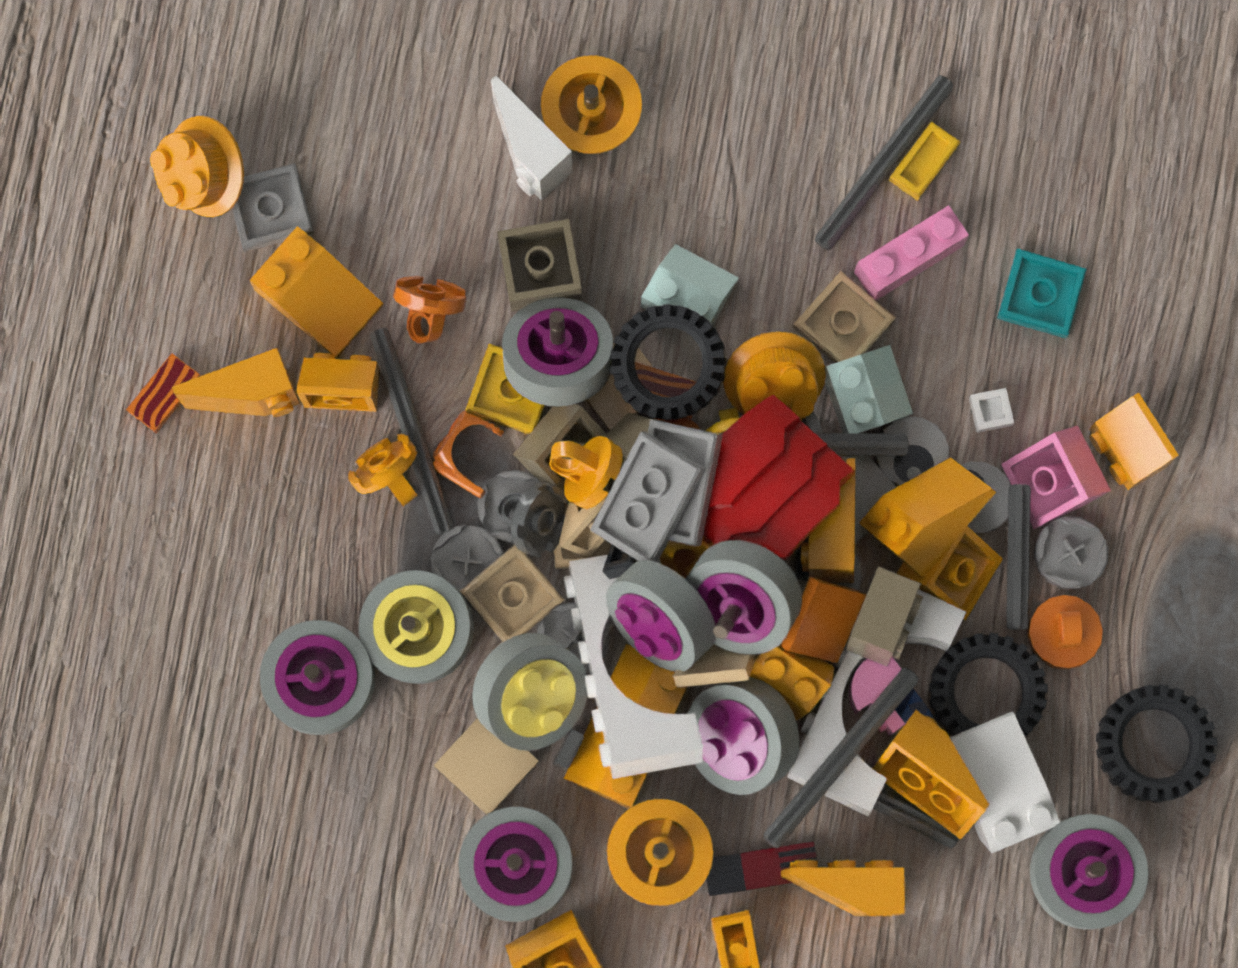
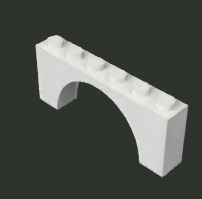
M608 555L569 561L570 575L564 576L567 598L574 597L576 608L571 609L574 631L581 630L583 641L578 642L580 661L582 664L588 663L590 675L585 676V684L588 698L595 697L598 709L592 710L595 732L602 731L605 741L604 744H599L603 767L610 766L612 779L702 763L703 747L695 713L667 714L647 709L627 698L614 685L605 669L602 659L603 647L610 630L614 626L607 607L606 595L610 585L618 579L609 580L602 572Z
M918 589L917 594L923 596V600L913 624L905 623L903 629L910 631L905 644L929 645L947 651L966 611ZM844 647L838 663H833V666L839 668L832 681V685L820 699L823 703L818 713L815 714L810 711L801 729V732L807 734L801 748H798V754L794 765L788 773V778L805 785L847 735L842 719L844 688L851 674L867 658L849 652ZM857 754L825 792L824 796L869 817L887 778L869 767Z

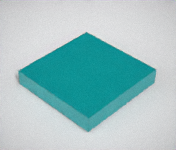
M1017 248L996 319L1066 339L1069 335L1087 268Z

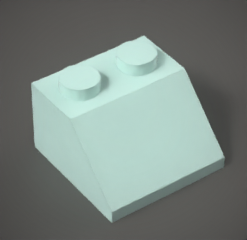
M675 244L658 266L642 294L641 308L647 310L649 307L663 306L665 304L682 306L702 315L713 326L739 278Z
M890 345L824 367L826 372L825 383L842 433H861L913 414Z

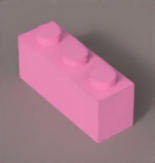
M948 205L858 261L854 274L866 292L872 298L878 300L962 248L969 234Z

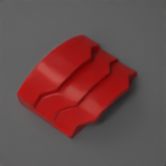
M773 394L750 409L722 434L723 437L703 536L713 545L725 541L754 543L770 550L782 560H787L812 531L840 507L841 487L856 472L807 427L800 417Z

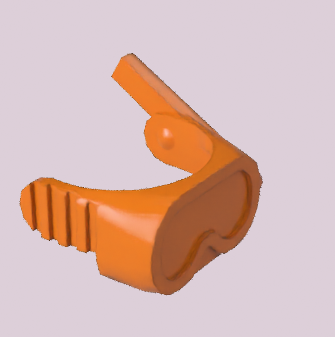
M463 411L451 425L448 434L435 449L433 465L437 473L481 499L486 492L460 473L453 462V442L463 429L471 425H482L501 437L504 431L499 430V427H495L494 424L476 415Z

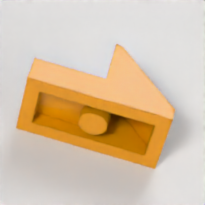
M749 910L711 918V928L716 942L720 967L760 968Z

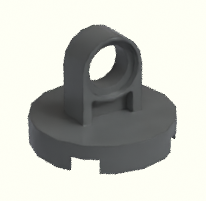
M546 482L537 483L529 488L525 494L520 492L506 494L499 501L497 514L511 528L512 539L518 550L534 557H542L541 553L543 551L552 552L559 544L565 519V504H568L569 501L564 495V489ZM517 504L513 518H509L510 509Z

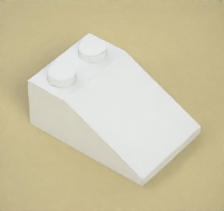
M495 76L491 79L493 102L518 177L516 182L527 195L532 196L535 194L542 201L573 172L572 151Z
M1013 712L950 737L989 803L988 808L975 822L974 826L979 839L991 853L1054 828L1060 823L1050 792Z

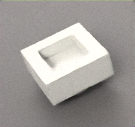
M1006 388L970 395L969 401L977 433L1009 427L1014 424Z

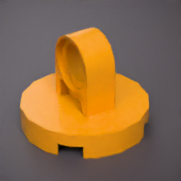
M397 434V441L391 443L388 438H385L359 456L355 461L359 468L356 472L350 470L348 479L356 491L361 494L373 493L388 486L404 507L418 496L402 475L414 462L417 449L407 435Z
M603 436L592 438L583 446L572 441H559L555 443L551 449L549 466L554 472L565 477L564 495L567 500L583 509H589L605 499L609 492L603 489L610 477L616 480L623 461L622 449L614 444L611 439Z

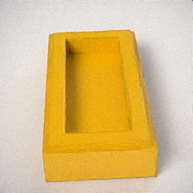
M931 121L892 173L889 181L918 201L958 148L960 141Z

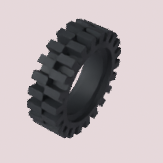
M671 304L652 306L643 312L633 315V318L621 327L622 331L620 334L616 335L613 342L615 343L613 351L611 350L610 359H612L610 370L611 375L614 376V385L622 394L625 402L629 403L634 407L633 409L652 418L665 420L691 416L709 405L713 397L717 396L720 391L719 388L722 382H724L726 375L725 367L727 366L725 346L716 328L697 312L686 307ZM663 328H677L685 331L697 342L702 353L703 365L697 382L690 390L674 397H662L650 392L639 380L635 369L636 352L641 342L649 334Z
M979 633L958 641V643L951 646L943 654L931 675L932 680L929 684L931 699L929 702L930 707L935 712L934 718L937 723H941L944 727L943 730L948 735L954 736L979 725L969 720L957 706L954 696V684L962 667L973 660L981 658L997 659L1007 664L1015 672L1022 688V699L1015 716L1024 736H1027L1034 730L1033 728L1043 716L1041 715L1043 709L1046 708L1047 700H1045V695L1048 692V683H1044L1043 677L1046 675L1044 669H1040L1037 664L1038 658L1035 654L1031 655L1027 651L1028 647L1026 645L1014 642V638L1010 636H998L999 633H990L988 635Z
M1146 685L1126 693L1110 705L1106 710V715L1101 718L1098 725L1100 726V731L1096 734V742H1098L1099 749L1096 750L1097 758H1101L1103 765L1100 767L1103 773H1108L1111 778L1109 781L1113 786H1119L1123 794L1127 796L1132 795L1136 797V800L1160 803L1189 794L1190 791L1202 784L1203 778L1207 777L1212 770L1209 768L1211 763L1215 762L1216 754L1213 751L1214 747L1217 746V737L1213 738L1212 730H1215L1213 721L1208 722L1206 715L1209 713L1204 707L1200 708L1196 704L1198 702L1193 696L1187 697L1183 694L1184 691L1179 688L1170 689L1169 685ZM1154 709L1165 711L1175 716L1187 731L1189 754L1182 768L1174 775L1167 778L1147 777L1134 769L1127 760L1123 750V734L1131 718L1139 712Z

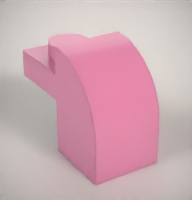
M891 657L888 666L866 659L857 668L851 678L848 691L849 702L855 714L867 706L870 708L901 671L900 666L893 657ZM894 710L878 731L881 733L885 730L890 736L902 728L905 723Z

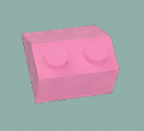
M1078 425L1049 435L1001 464L1011 485L1025 484L1031 488L1030 523L1033 529L1079 509L1111 491Z

